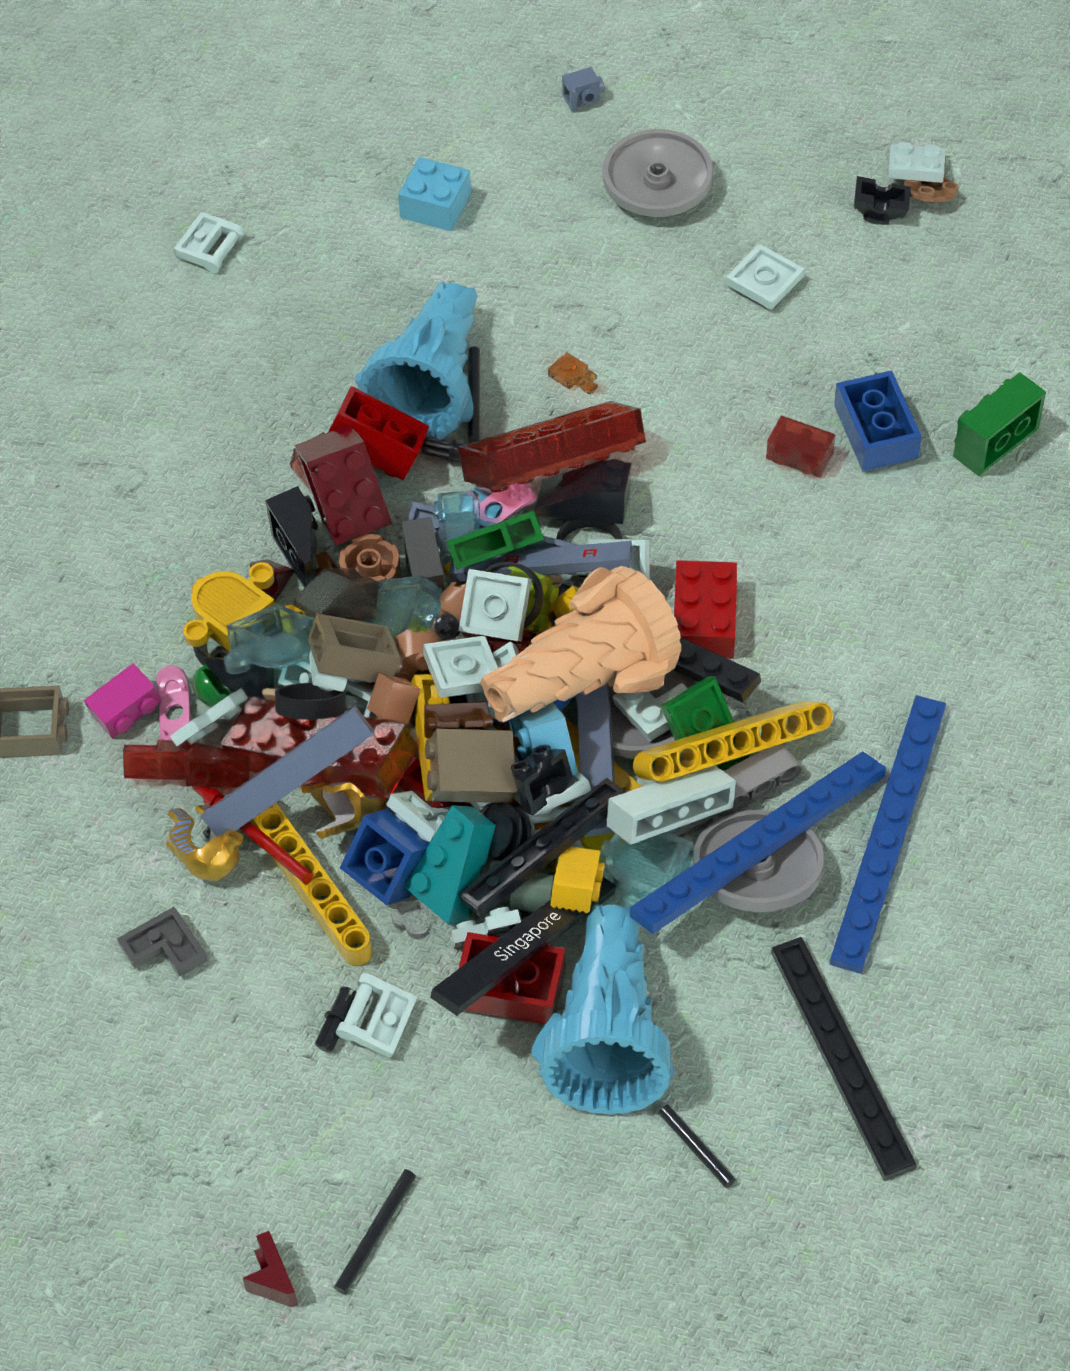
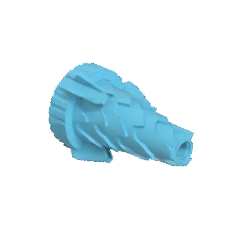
M441 281L436 286L432 296L423 305L416 319L411 318L404 333L401 336H397L394 342L389 341L383 346L376 348L374 353L370 355L365 367L355 378V383L359 390L429 425L425 438L430 437L442 440L451 432L458 430L461 422H470L472 419L473 401L469 384H467V377L463 374L462 370L468 358L465 351L469 341H466V338L475 319V316H472L478 298L475 288H467L456 283L445 284L444 281Z
M599 904L590 908L586 922L585 946L580 961L576 963L574 968L572 988L568 990L566 995L565 1011L562 1016L559 1013L551 1015L536 1037L532 1047V1058L540 1063V1076L550 1093L566 1105L595 1114H625L634 1110L644 1109L665 1094V1090L669 1087L670 1079L674 1076L669 1039L663 1034V1030L651 1022L652 998L647 996V977L644 976L643 968L644 942H639V924L630 917V908H623L618 905L600 906Z

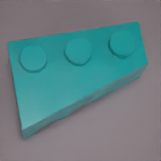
M451 806L404 885L409 892L448 925H457L472 918V915L469 914L470 909L461 902L458 894L479 878L481 866L485 865L496 826L477 809L469 806Z

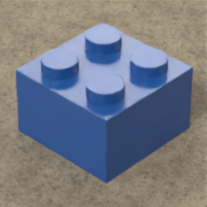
M388 809L364 815L340 869L385 905H389L409 898L411 892L404 885L430 842L420 838L418 832L398 819Z

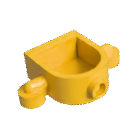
M264 562L256 563L249 569V580L240 574L230 571L214 572L199 578L193 584L191 590V602L196 620L189 621L183 628L186 643L192 647H200L206 644L210 637L227 651L239 652L277 618L274 599L262 591L274 583L273 568Z

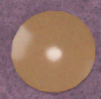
M945 173L943 183L916 180L904 181L905 186L911 187L910 196L924 202H945L958 195L959 185L945 178Z

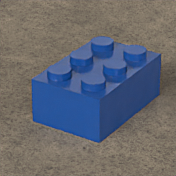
M892 370L836 383L834 406L862 472L919 458L922 436Z

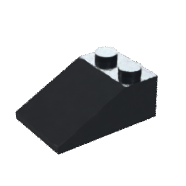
M618 459L600 460L543 479L534 509L536 516L623 524L630 495L632 463L623 462Z
M296 486L265 500L272 538L311 599L316 597L315 569L317 560L315 556L317 555V541L315 530L318 529V525L312 515V512H315L312 499L309 495L304 496L299 487Z

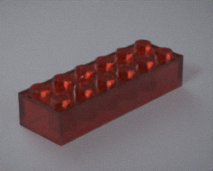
M607 401L459 446L458 450L464 481L475 484L478 488H487L491 492L496 493L507 490L508 485L531 483L534 481V477L540 475H557L560 473L559 469L582 467L585 465V461L591 459H608L611 453L617 451L621 453L633 451L636 445L646 443L641 408Z
M250 696L220 745L235 768L260 773L341 715L310 720L287 718L275 712L274 700ZM364 717L374 729V734L306 782H325L328 785L337 782H350L364 794L389 798L416 754L418 746L405 724Z

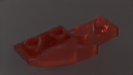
M158 740L156 745L125 744L123 748L124 778L186 780V786L238 788L250 780V757L228 749L200 743L190 745L189 742L176 746L173 740Z

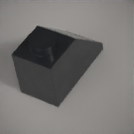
M214 650L206 658V665L231 693L242 688L248 697L247 702H263L266 700L262 694L263 689H274L273 655Z

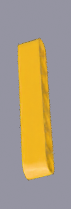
M800 701L644 750L635 757L633 770L639 778L644 780L667 781L823 731L831 725L833 712L831 707L824 702ZM709 744V751H708V754H707L706 748H707V745ZM682 752V761L680 762V761H679V756H680V753ZM653 761H655L654 771L652 770Z
M277 803L250 820L285 851L293 849L294 851L289 854L313 874L312 880L304 884L273 858L343 959L352 966H362L369 962L372 957V946L368 930ZM270 827H278L274 830H268ZM320 896H328L324 900H317ZM336 920H345L341 924L333 923ZM356 943L363 944L361 947L358 948L350 947L351 945Z

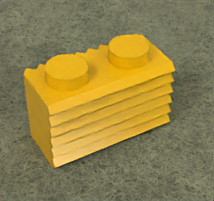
M570 846L559 855L550 904L553 908L557 906L559 909L564 907L566 910L571 909L572 911L577 909L579 913L581 911L585 913L590 912L591 902H598L605 868V863L599 862L600 851Z

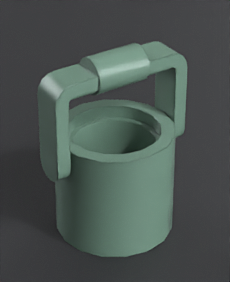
M500 860L492 861L490 869L498 864ZM538 872L512 892L509 910L518 909L519 916H521V912L533 913L551 900L554 873ZM493 907L490 911L498 909L499 907Z

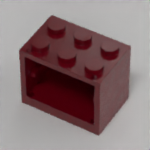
M351 424L294 445L323 527L335 545L392 524L365 443Z

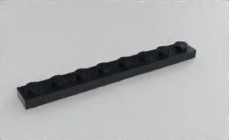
M562 583L559 587L558 596L569 589L570 586ZM684 638L680 639L681 653L674 671L697 682L702 681L708 676H715L722 693L740 702H744L761 683L760 673Z

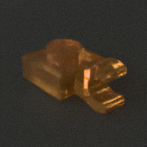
M568 352L548 368V376L569 390L574 385H577L585 393L592 394L598 388V385L593 383L597 375L593 371L588 370L587 364Z

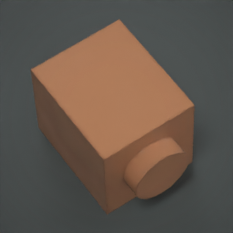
M379 673L367 709L377 715L376 720L390 726H395L396 722L409 724L420 688L406 679Z

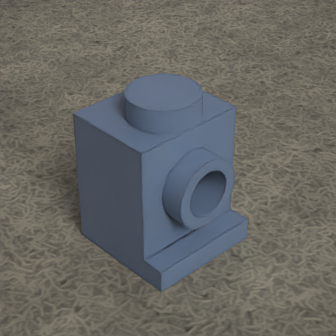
M592 67L562 75V95L572 113L576 112L579 106L599 101L600 93L605 91L601 76L597 77Z

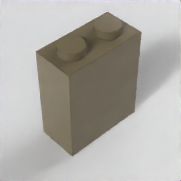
M436 729L431 738L426 741L425 757L430 759L431 767L427 774V788L432 790V801L509 803L517 793L511 771V765L515 763L512 731Z

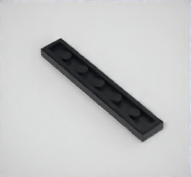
M608 778L604 779L458 894L461 902L479 917L485 915L606 819L609 798L626 793V791Z

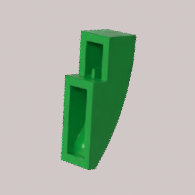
M531 511L446 542L455 568L459 570L545 539L536 513Z

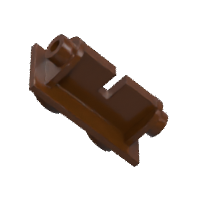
M488 702L424 705L425 737H431L436 729L488 730V727L493 726L492 715L488 714Z

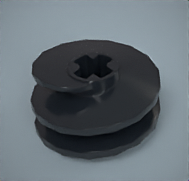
M497 803L483 813L487 819L496 825L487 859L502 861L531 838V822L523 809L507 803Z

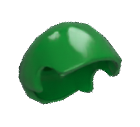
M205 664L194 673L193 688L197 698L206 706L212 708L232 693Z

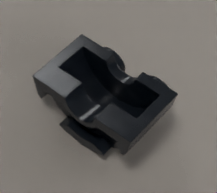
M857 176L854 209L862 213L863 219L867 222L888 225L889 220L897 219L898 217L903 219L908 213L911 187L895 183L887 187H881L877 185L875 179Z
M540 745L532 750V755L511 765L520 802L525 813L532 816L547 805L546 798L548 796L561 794L575 783L565 749H551L550 745Z

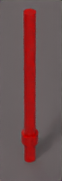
M197 779L192 783V789L203 798L204 804L213 806L225 797L216 788L211 789L201 779ZM251 821L239 828L302 883L307 884L312 880L313 874Z

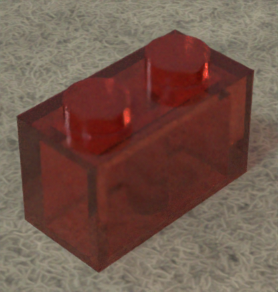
M781 415L767 440L766 459L779 465L794 468L804 474H811L821 478L834 453L836 434Z

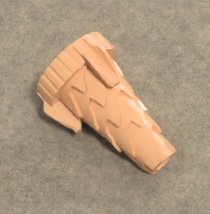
M626 566L616 567L610 571L604 567L595 569L584 580L569 603L570 608L574 610L554 621L555 626L534 637L531 640L532 644L513 657L509 663L482 677L480 685L484 688V694L489 705L494 709L495 719L505 722L529 709L531 713H534L556 700L566 701L581 692L586 696L607 683L609 687L613 686V690L616 693L648 692L662 687L665 674L674 670L681 653V637L676 618L673 616L672 609L661 591L644 574Z

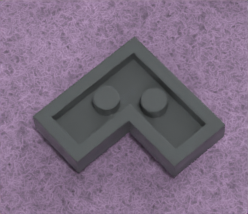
M175 906L117 938L119 946L134 969L164 953L179 977L208 961L206 953Z

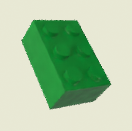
M1021 372L1011 379L1004 380L991 395H985L977 406L970 411H964L957 421V435L954 439L953 457L977 476H981L1039 429L1046 391Z

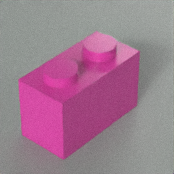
M132 663L84 699V702L91 716L113 739L120 733L126 732L142 716L151 713L162 700L156 687Z

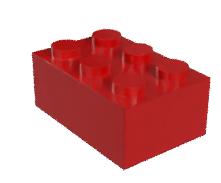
M350 386L328 432L351 424L363 439L372 465L383 470L388 476L397 477L404 481L420 451L429 425Z
M676 560L674 617L678 624L680 637L727 659H734L737 562Z
M467 932L459 968L500 937ZM545 947L464 1011L546 1024L551 1015L557 1011L566 970V948Z

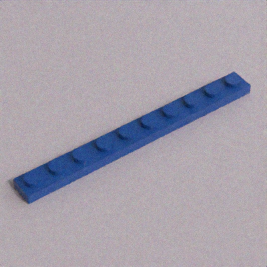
M918 695L915 696L829 964L831 966L862 974L945 712L946 703Z
M862 751L631 906L630 917L653 935L885 777L886 767Z

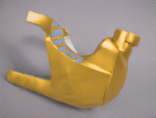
M376 760L358 763V771L350 775L348 782H337L330 785L325 782H312L301 786L302 793H311L312 797L335 819V822L316 830L320 839L358 829L364 815L384 809L386 792L375 775L374 768H377Z
M208 804L198 805L195 810L202 814L211 806ZM181 808L169 810L168 816L175 823V826L169 832V838H166V846L197 878L216 882L227 876L239 861L238 846L243 842V835L234 830H226L225 833L215 836L210 829V841L202 848L195 847L190 835L195 824L193 818Z

